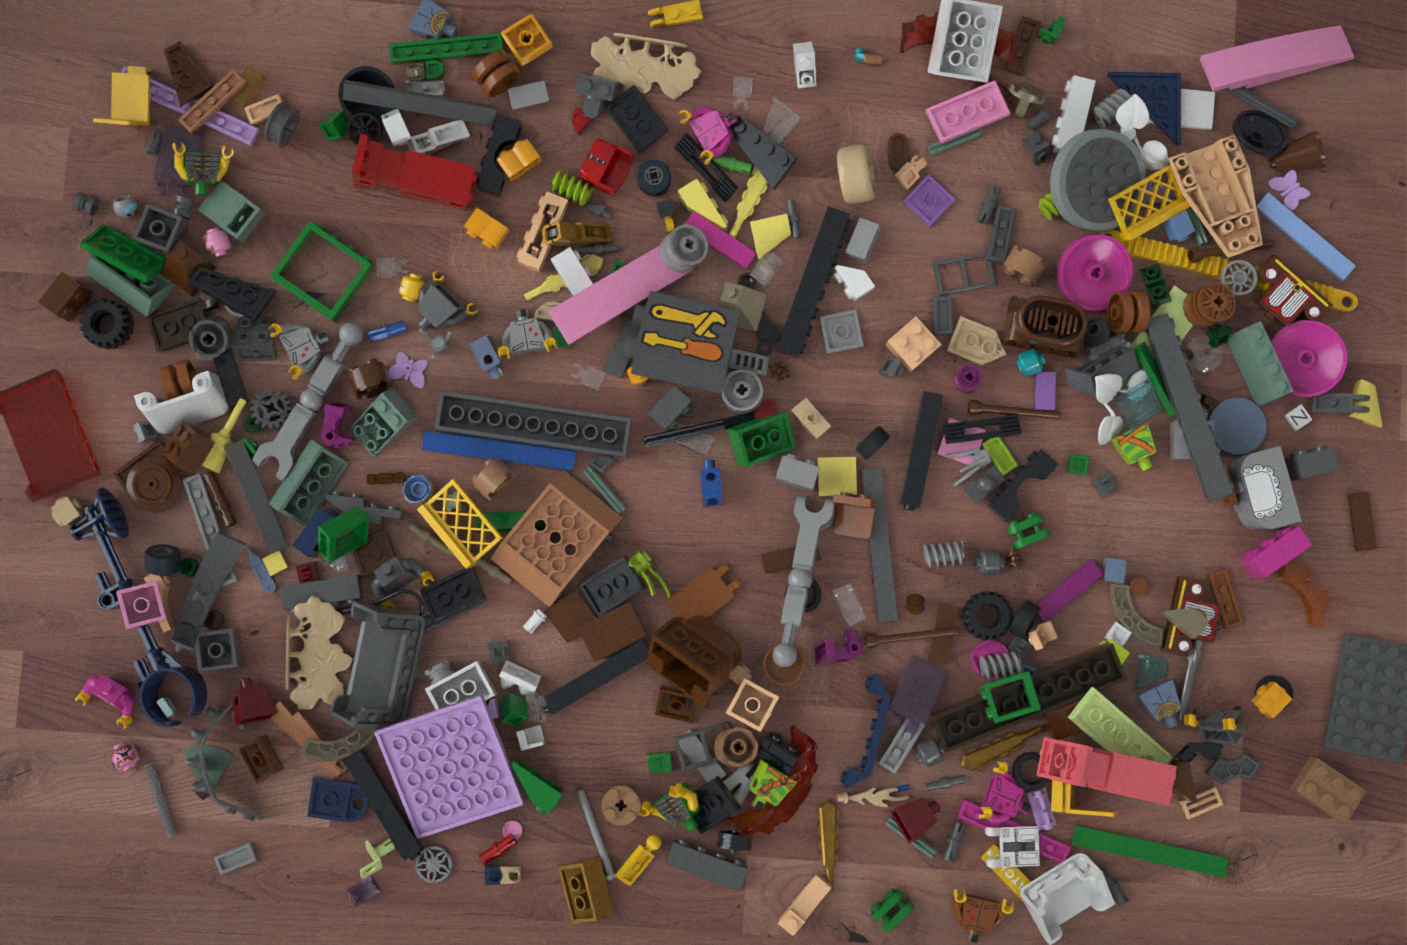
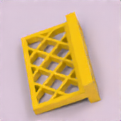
M1170 165L1163 167L1108 198L1121 229L1119 234L1121 241L1133 240L1190 207L1181 193ZM1165 172L1168 175L1167 184L1161 182L1162 174ZM1149 181L1155 183L1152 192L1146 190ZM1159 185L1166 187L1163 197L1157 195ZM1134 189L1140 191L1137 201L1131 198ZM1170 190H1173L1177 197L1173 201L1168 199ZM1144 193L1151 196L1148 205L1142 203ZM1119 198L1125 200L1123 209L1118 208L1115 200ZM1155 198L1162 200L1159 209L1153 207ZM1129 202L1136 204L1134 214L1127 211ZM1141 206L1147 208L1145 217L1138 216ZM1126 215L1132 217L1131 224L1127 227L1124 222Z
M452 479L427 503L422 504L417 509L465 569L473 567L483 555L503 539L501 534L455 479ZM452 486L457 490V499L448 498V489ZM437 499L444 500L443 511H437L432 504ZM447 500L457 501L456 512H447ZM460 501L467 502L470 505L469 513H460ZM446 514L456 515L455 526L447 524ZM460 515L469 516L468 527L459 526ZM473 516L480 517L482 520L481 528L472 527ZM459 529H468L467 541L461 540L458 537ZM472 530L481 531L480 542L471 541ZM485 531H491L496 537L491 543L484 542ZM471 544H480V553L476 556L470 551Z

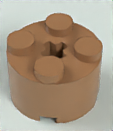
M1014 245L1003 264V268H1005L1003 272L1010 277L1017 276L1021 278L1020 282L1028 287L1032 284L1036 285L1047 263L1044 262L1042 264V258L1024 248L1022 251L1017 250L1019 246Z
M491 457L484 464L485 468L481 472H477L471 481L474 482L473 487L488 501L494 502L495 500L492 498L495 496L500 498L512 485V476L516 478L517 474L499 458L493 459Z
M735 727L725 729L716 738L714 745L715 756L726 766H745L752 762L757 755V740H755L751 731L746 728ZM734 744H736V746L739 747L738 750H735V748H733Z
M617 784L611 787L605 793L601 804L605 819L612 824L620 826L632 823L639 815L641 809V798L638 792L627 784ZM620 800H624V804H627L623 809H619V806L616 805Z

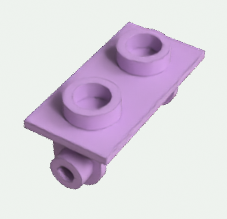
M1046 787L1028 792L1027 796L1038 831L1052 829L1057 823L1053 811H1051Z

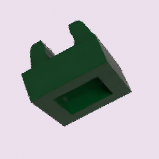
M1216 324L1214 329L1211 326L1208 327L1206 331L1210 339L1208 344L1212 348L1226 344L1233 329L1229 325L1223 327L1220 324Z

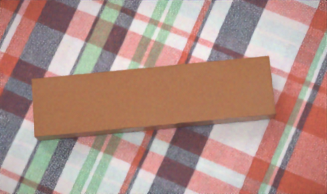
M233 68L186 111L178 121L193 135L248 83Z

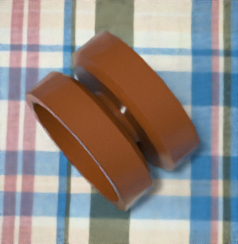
M503 50L489 54L474 68L471 74L478 85H483L482 91L488 98L502 94L515 83L520 75V70L514 63H509L510 59Z
M1115 291L1110 295L1106 312L1107 322L1113 333H1142L1145 331L1150 319V304L1147 295L1143 291H1130L1129 293L1127 291Z
M185 359L177 362L176 368L171 364L160 368L161 382L169 400L194 392L192 380L197 373L190 360Z
M776 644L764 656V673L776 685L783 687L793 686L805 674V657L795 647L797 651L795 663L783 669L772 658L774 648L779 645Z

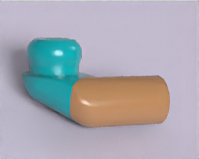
M863 48L855 49L854 58L856 61L875 65L881 64V55L865 54Z

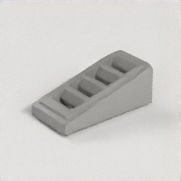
M732 349L729 369H744L757 375L766 376L770 357ZM737 356H741L739 365H735ZM745 357H748L747 367L743 366ZM752 358L756 359L754 369L750 368ZM760 360H763L762 371L758 370Z

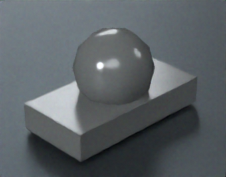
M993 465L963 490L977 504L1006 479Z

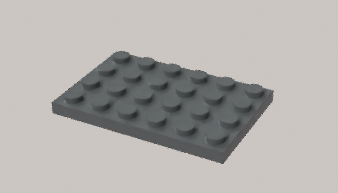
M1344 633L1323 747L1402 764L1407 736V646Z

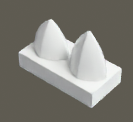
M507 660L499 675L503 690L517 684L522 695L535 692L541 679L540 675Z

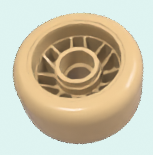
M858 144L840 148L837 151V167L845 202L847 204H857L873 200L875 198V176L868 147Z

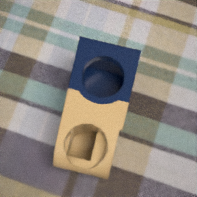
M520 865L485 866V885L521 882Z

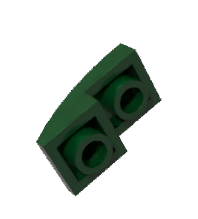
M1160 264L1142 268L1141 273L1152 306L1156 307L1171 302V296Z

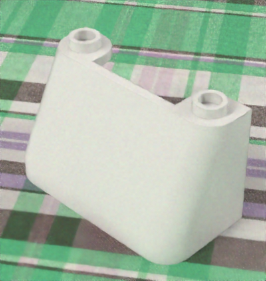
M210 371L199 373L193 378L192 386L194 392L162 403L158 402L157 398L149 392L134 395L136 405L154 429L161 434L173 433L183 420L194 426L223 416L229 411L219 376Z
M1082 853L1073 855L1020 890L1024 904L1049 945L1061 938L1062 930L1059 925L1089 906H1092L1096 911H1104L1115 905L1103 872L1087 855Z

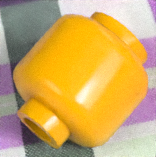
M411 273L410 276L402 278L399 288L402 299L410 302L419 300L420 289L426 284L425 281L421 280V275Z

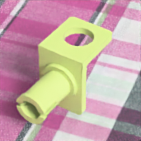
M387 839L375 848L371 846L368 840L365 841L366 850L374 861L360 869L362 879L382 868L380 858L395 850L390 839Z

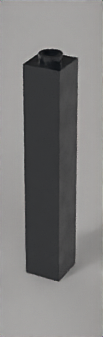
M924 391L921 396L900 505H903L906 510L915 511V508L921 507L943 398L941 394Z
M644 639L543 697L541 705L546 713L550 712L553 715L647 660L649 648Z
M364 749L344 759L345 765L404 861L408 858L412 861L420 856V850L424 848L423 845L416 838L412 827Z

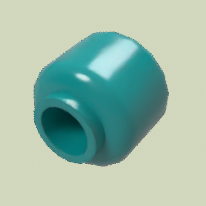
M1036 349L1022 352L1018 355L1019 359H1016L1020 373H1024L1025 376L1042 372V364L1046 363L1043 353L1038 354Z

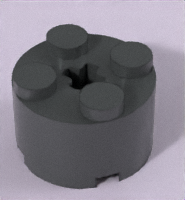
M208 317L199 321L189 333L191 348L203 358L218 357L231 347L233 341V333L228 322L217 317ZM208 335L213 336L214 340H212V338H208Z

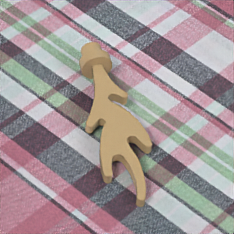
M873 786L857 794L848 795L847 792L837 794V802L847 804L848 800H852L864 805L865 803L862 799L865 798L876 806L888 807L887 803L882 802L883 799L903 801L909 799V796L897 797L889 795L891 792L898 791L897 787L885 788L873 793L875 791Z

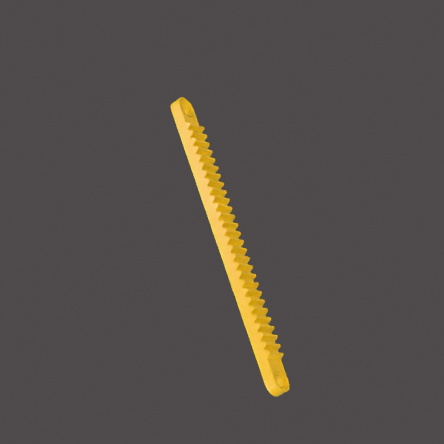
M1112 229L1100 233L1103 235L1108 234L1117 239L1125 246L1132 257L1219 280L1221 279L1223 268L1232 262L1229 259L1210 256L1204 257L1200 262L1190 263L1187 257L1188 249L1184 247L1170 245L1161 241L1157 242L1154 239L1150 240L1140 236L1133 240L1121 241L1119 236L1121 232ZM1236 264L1240 270L1245 267L1243 264ZM1229 269L1226 270L1225 276L1230 274ZM1250 272L1248 278L1253 281V274ZM1227 278L1225 281L1231 282V278ZM1257 279L1254 289L1264 291L1270 283H1263ZM1306 280L1333 304L1330 309L1349 312L1356 308L1358 300L1353 293ZM1344 297L1351 300L1350 307H1345L1342 304Z

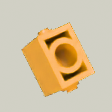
M1269 682L1267 685H1262L1256 691L1257 695L1251 701L1261 714H1264L1267 718H1274L1292 698L1276 682Z

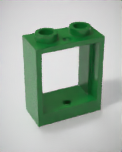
M356 506L318 526V552L328 563L368 543L370 521L368 514Z
M1027 670L981 683L982 689H980L982 700H986L988 708H985L988 719H992L994 723L1041 710L1030 673ZM1021 679L1029 706L998 715L990 688Z

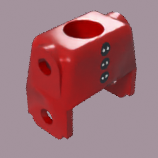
M597 138L580 169L578 178L582 179L585 183L588 182L589 185L594 186L599 191L611 197H616L617 191L627 177L631 161H634L635 155L618 145Z

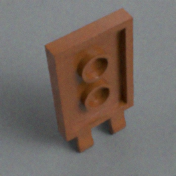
M725 563L715 571L711 566L666 601V603L677 617H682L685 620L697 615L709 618L735 597L732 592L742 583L737 578L726 586L720 577L730 570V567Z

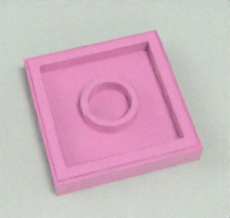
M949 418L947 423H954V422H961V421H958V420ZM978 427L964 428L966 435L984 433L986 431ZM943 434L937 455L945 457L946 454L973 450L978 447L980 449L983 439L946 444L945 435ZM974 454L951 457L949 459L969 465L973 463L972 456Z

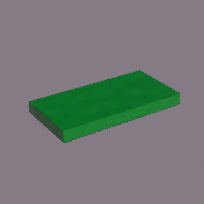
M102 224L80 242V248L144 283H147L164 268L167 258L105 224Z

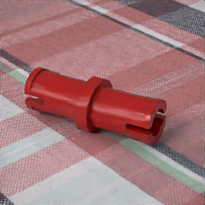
M510 833L501 841L494 842L491 848L480 854L479 859L481 861L484 860L482 863L486 866L496 857L503 856L504 852L516 845L518 842L516 838H512L514 835Z

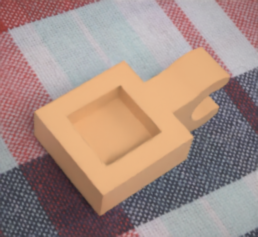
M915 155L911 163L907 162L895 174L903 188L908 190L920 177L918 172L926 166L927 162L924 158L920 159L918 155Z

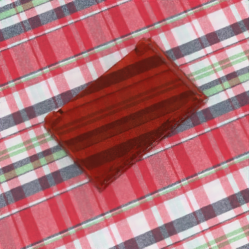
M50 370L0 391V415H3L30 484L27 485L25 490L29 500L38 502L101 475L99 465L66 383L58 370Z

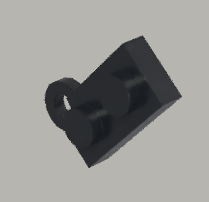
M763 310L757 332L754 331V333L760 340L757 346L758 353L766 356L772 351L771 344L780 339L781 336ZM767 345L768 350L762 351L761 346Z

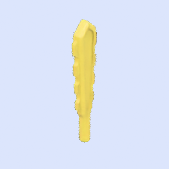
M754 166L752 171L753 177L748 180V189L742 194L743 200L738 203L736 208L738 211L737 219L729 233L733 238H736L744 220L748 216H752L754 213L753 207L759 204L761 200L760 195L764 194L767 189L768 182L756 166Z
M587 254L581 258L580 264L582 267L586 266L591 273L590 277H592L601 270L603 258L595 254ZM557 273L555 276H548L541 286L525 293L524 296L528 301L544 292L552 291L555 293L560 291L561 287L567 288L559 273Z

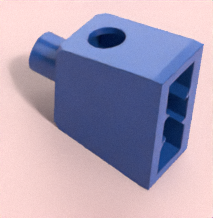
M715 460L703 461L704 469L700 470L703 507L722 505L720 468H715Z

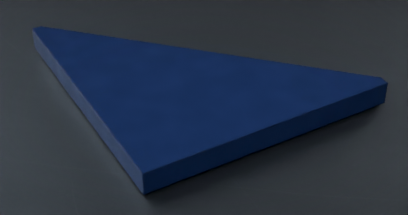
M1107 73V77L1119 89L1125 90L1131 97L1137 94L1144 101L1148 109L1149 119L1176 146L1181 145V73Z

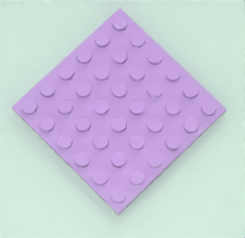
M483 694L377 729L374 732L417 839L522 806L525 803Z

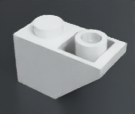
M812 42L793 44L797 87L817 86L815 52Z
M394 109L381 115L393 146L404 145L411 139L408 127L399 109Z
M840 265L834 268L835 273L833 276L839 284H843L845 287L844 293L849 300L852 298L855 302L874 290L875 286L864 270Z

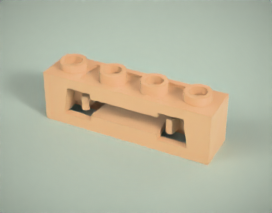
M546 192L545 196H541L538 204L540 209L538 213H534L531 220L532 228L530 231L527 230L524 236V241H526L524 247H520L516 256L519 265L541 273L552 246L546 245L542 241L540 245L542 247L541 252L539 248L534 247L546 220L545 214L547 212L548 216L552 218L550 224L555 221L562 222L569 206L567 199L550 192Z

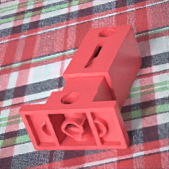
M1044 737L1036 776L1086 787V783H1088L1087 787L1169 806L1173 796L1172 789L1176 779L1177 766L1096 748L1093 752V747Z

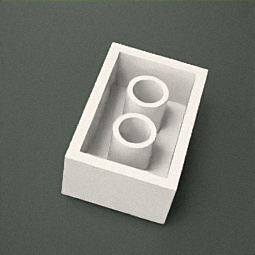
M480 660L425 689L436 710L482 694L485 701L498 695Z

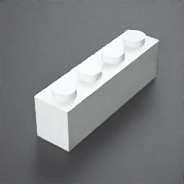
M1073 75L1070 81L1067 80L1064 92H1067L1066 99L1063 98L1060 105V110H1063L1061 117L1058 116L1056 122L1058 132L1057 135L1054 134L1051 145L1054 146V153H1059L1061 148L1071 138L1084 131L1095 80Z
M571 247L551 258V262L572 296L595 283H592L589 278L591 273L586 266L582 267L579 260H581V257L577 250L572 251Z

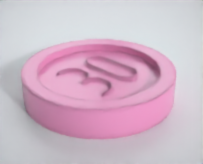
M515 820L508 821L503 827V835L507 837L512 833L514 835L512 838L518 839L522 834L521 824Z

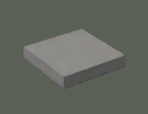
M856 309L819 317L826 355L864 347Z

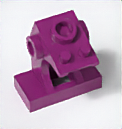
M335 401L325 404L324 412L326 413L321 433L325 446L331 445V448L343 447L342 443H345V446H350L353 441L357 440V438L344 435L340 430V421L345 415L352 413V405Z
M851 626L844 631L845 644L843 647L836 646L833 637H826L814 646L816 665L832 662H849L864 653V646L857 637V630H854Z

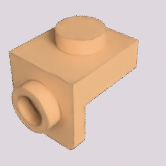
M1051 621L1035 625L1028 632L1029 642L1032 646L1034 645L1035 650L1044 648L1047 642L1058 638Z

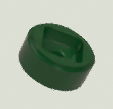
M250 413L244 417L243 427L249 433H257L261 430L262 424L256 425V419H252L251 415L253 413Z
M185 558L180 564V573L185 577H194L199 568V562L193 558Z

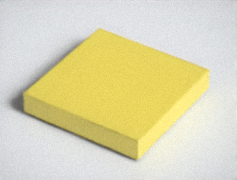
M856 457L817 458V466L820 467L818 471V496L840 495L841 492L857 495Z

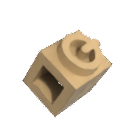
M68 496L60 497L55 501V505L51 507L53 510L51 512L52 517L61 527L74 525L85 516V513L81 509L82 504L77 498Z

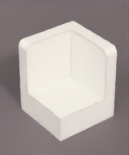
M540 725L516 732L521 751L546 744Z

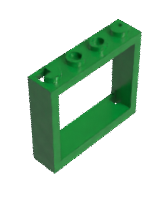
M309 221L272 272L270 278L336 323L375 267L371 264L372 260L364 254L359 256L355 253L357 250L348 243L346 246L340 243L341 239L333 233L331 235L324 232L326 228L317 222L314 225ZM313 232L363 265L332 310L282 277L285 270Z

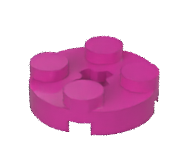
M985 640L977 644L972 650L971 665L974 671L982 677L979 664L980 656H984L987 659L988 654L991 656L999 654L1001 658L1003 653H1007L1008 656L1010 654L1008 649L998 641ZM991 674V679H995L994 674Z

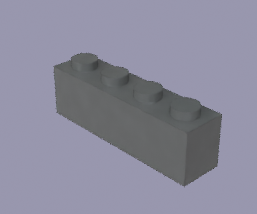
M360 575L280 587L283 610H289L290 613H294V607L298 603H306L311 596L318 597L321 602H329L332 606H339L341 601H347V604H352L353 601H359L358 599L364 598Z
M682 839L674 840L666 862L667 866L737 891L741 890L748 870L747 866L744 865L745 862L738 859L728 860L726 855L718 852L715 855L708 853L707 848L697 845V848L689 846L690 842Z

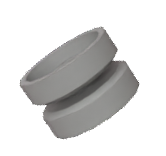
M685 224L678 226L660 244L661 259L674 272L683 273L690 271L705 259L708 252V242L705 235L693 225Z
M739 369L732 371L725 378L722 391L724 404L736 414L754 412L761 405L764 396L761 380L755 373L749 370ZM740 390H745L744 395H740Z

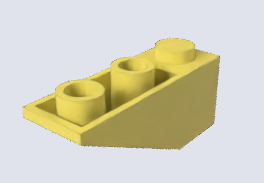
M695 179L678 190V196L689 212L692 213L694 211L724 232L727 231L726 224H728V221L723 214L720 215L718 213V205L713 198L710 199L706 194L708 189L703 182L700 183L698 179Z

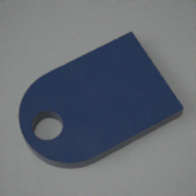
M318 777L313 778L307 817L354 822L365 815L369 802L357 783ZM356 798L363 800L364 806L362 809L355 808L354 801Z

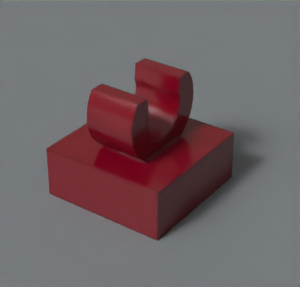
M315 561L296 565L299 584L320 580Z

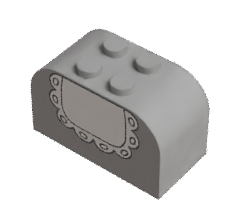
M1281 446L1243 455L1231 462L1229 475L1238 500V504L1233 505L1245 527L1259 531L1302 521Z

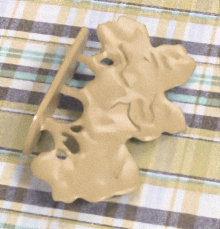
M613 33L615 37L625 39L624 43L619 46L606 36L599 39L598 42L592 43L591 56L600 63V67L595 69L593 75L620 81L619 83L624 85V92L635 85L640 93L645 94L651 90L653 82H658L663 93L675 100L683 92L693 87L694 79L698 78L701 70L696 66V57L692 52H685L679 57L672 52V47L686 48L688 46L683 43L622 33ZM629 41L645 42L644 49L631 51ZM650 43L664 45L665 53L660 57L650 56ZM620 49H624L623 54L619 53ZM669 55L670 59H674L676 65L674 67L671 66L668 62ZM677 59H681V64L678 63Z
M311 596L306 603H298L294 607L295 616L300 620L296 629L291 628V616L287 614L286 690L289 689L290 678H294L298 684L291 693L290 699L297 704L299 710L312 709L319 698H322L325 703L331 705L337 696L344 695L343 683L335 675L337 672L346 671L354 660L348 654L343 653V649L339 644L330 643V638L340 631L345 622L343 615L336 611L329 602H321L318 597ZM304 617H307L308 620H306L305 622H302V621H303V618H304ZM311 623V628L309 630L304 632L300 631L304 630L303 626L305 624ZM303 634H307L308 638H304ZM300 636L303 639L304 649L301 652L290 651L291 637ZM290 657H297L302 666L300 670L294 673L290 672ZM300 677H306L307 680L302 681Z

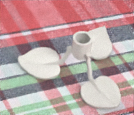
M1134 94L1116 112V120L1121 126L1120 133L1135 141L1142 155L1146 170L1161 169L1169 163L1167 149L1161 142L1156 140L1148 141L1143 145V148L1141 147L1136 136V128L1141 129L1146 126L1149 120V112L1144 101L1137 94Z
M1139 370L1130 377L1127 384L1128 389L1121 388L1122 378L1117 374H1104L1095 377L1096 398L1098 402L1105 405L1111 416L1105 417L1100 424L1098 432L1100 445H1104L1116 438L1123 426L1122 418L1115 416L1108 402L1113 399L1117 391L1129 393L1128 398L1130 400L1141 398L1151 384L1145 370Z

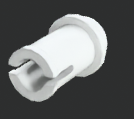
M540 609L534 610V614L523 625L531 634H533L542 621H546L547 615Z

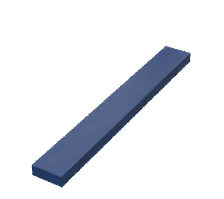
M424 431L422 450L482 459L492 457L493 459L499 458L503 462L574 471L576 452L430 431Z

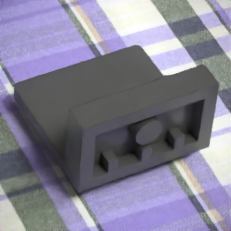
M258 317L255 322L248 318H238L233 345L238 362L274 361L277 359V352L273 343L274 337L270 336L271 333L275 332V329H268L272 324L276 323V317Z

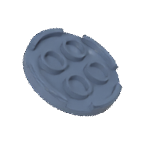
M1230 398L1222 401L1213 409L1208 420L1214 421V442L1218 443L1222 451L1231 455H1242L1255 450L1262 443L1267 429L1266 419L1262 410L1254 402L1245 398Z

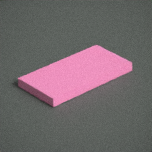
M995 80L925 110L940 144L1006 118L1011 114Z

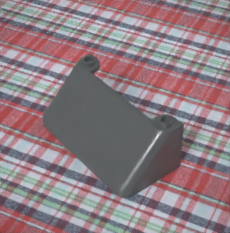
M353 601L351 616L357 621H362L347 695L337 696L333 700L330 714L353 728H383L405 720L425 628V620L418 614L362 601Z

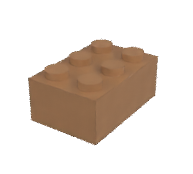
M1311 756L1289 787L1290 790L1336 821L1344 824L1348 822L1367 792L1320 759Z

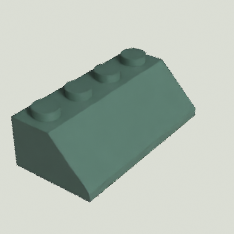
M95 255L90 257L86 274L146 317L160 308L176 285L161 273L156 274L150 281L144 283Z
M1261 321L1230 335L1227 342L1228 347L1257 406L1293 392V388Z
M311 439L269 502V505L306 527L326 500V494H330L349 463Z

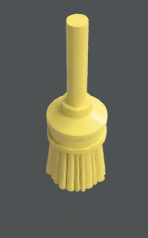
M239 398L223 430L220 429L217 433H211L210 438L215 443L203 460L202 466L220 473L226 457L224 447L233 444L230 439L232 435L230 432L247 401Z

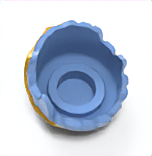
M413 475L404 483L402 492L408 503L421 505L431 498L433 486L427 477Z

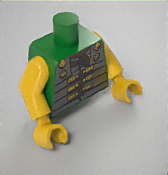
M182 142V147L176 149V144L173 143L172 148L175 152L174 164L176 171L182 179L186 180V184L195 185V195L207 196V186H214L216 182L221 181L227 172L230 157L233 156V147H231L229 153L224 152L225 145H223L221 156V153L187 151Z
M687 781L682 784L678 783L675 787L671 785L669 792L657 799L652 806L648 801L643 802L639 815L648 816L650 813L664 819L672 827L683 823L690 832L698 826V823L693 818L700 810L697 794L691 790Z

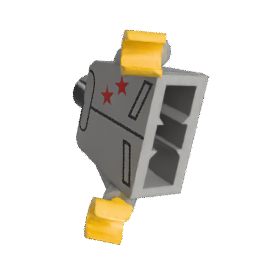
M520 309L516 311L518 321L510 322V327H507L503 334L498 355L499 359H501L503 354H506L507 359H510V353L513 356L541 350L549 352L550 346H555L556 349L558 346L552 331L544 322L538 321L537 318L529 319L528 309Z
M276 323L268 328L276 330V333L270 334L271 337H276L279 333L282 334L279 337L293 364L288 373H296L292 377L293 380L298 379L300 374L303 375L316 368L321 360V355H323L320 345L329 341L325 330L315 334L310 327L305 325L285 324L279 326Z

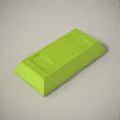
M1000 437L990 438L981 444L987 450L991 460L1002 476L1019 466Z

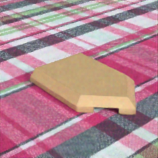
M960 316L946 350L980 365L1007 355L995 329Z

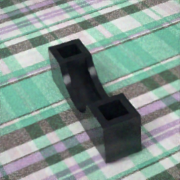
M501 115L498 116L497 120H494L492 125V131L494 132L492 138H488L486 144L488 151L486 156L483 155L480 165L482 170L481 173L477 174L475 183L479 191L498 197L501 196L506 179L497 169L496 159L504 147L515 144L518 141L522 129L521 121Z
M1042 449L1037 452L1034 450L1027 457L1029 460L1025 466L1021 464L1014 472L1016 476L1012 480L1008 479L1001 486L1003 490L999 495L995 493L989 499L990 505L988 508L1003 522H1007L1020 508L1017 500V490L1020 484L1028 478L1044 480L1059 465Z

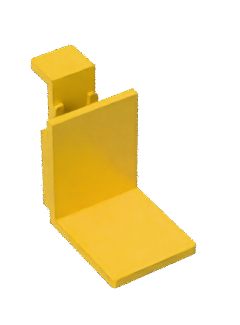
M128 66L127 73L112 72L111 119L93 118V122L149 126L151 89L150 75H147V71L152 72V68Z
M1052 780L1051 811L1115 817L1118 814L1117 809L1075 806V785Z

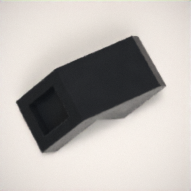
M1188 742L1175 757L1178 760L1191 762L1197 756L1196 752H1198L1206 760H1215L1222 753L1220 750L1224 746L1218 743Z

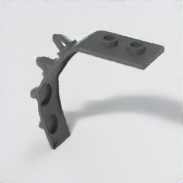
M218 531L195 574L175 624L171 642L176 644L175 651L177 653L181 652L184 648L194 649L202 625L246 543Z
M227 706L223 711L220 709L217 711L212 707H208L207 714L212 722L207 730L204 729V731H199L195 728L191 729L192 737L198 742L199 751L197 757L187 758L185 762L192 768H198L203 777L200 779V782L191 786V790L209 794L215 804L225 808V812L234 815L238 812L243 814L244 819L253 822L254 819L261 821L265 816L217 798L213 791L206 769L203 746L213 727L229 711L231 706Z

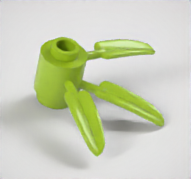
M638 551L629 559V566L634 567L638 575H642L646 580L651 596L655 595V588L649 576L644 573L647 569L657 578L670 599L671 594L664 580L650 567L652 565L650 563L651 557L645 551L643 553Z

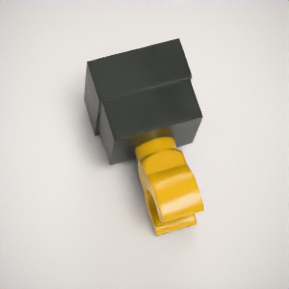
M674 200L656 202L660 218H665L667 232H672L675 229L672 216L676 215Z

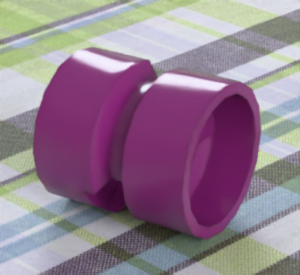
M973 365L963 366L954 376L955 387L963 393L973 391L982 381V373Z

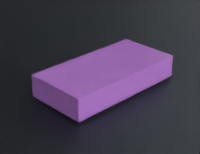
M1056 372L1036 373L1034 409L1055 410Z

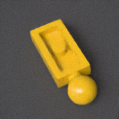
M650 835L646 840V847L639 845L615 876L631 886L655 857L652 850L655 851L661 847L660 837Z

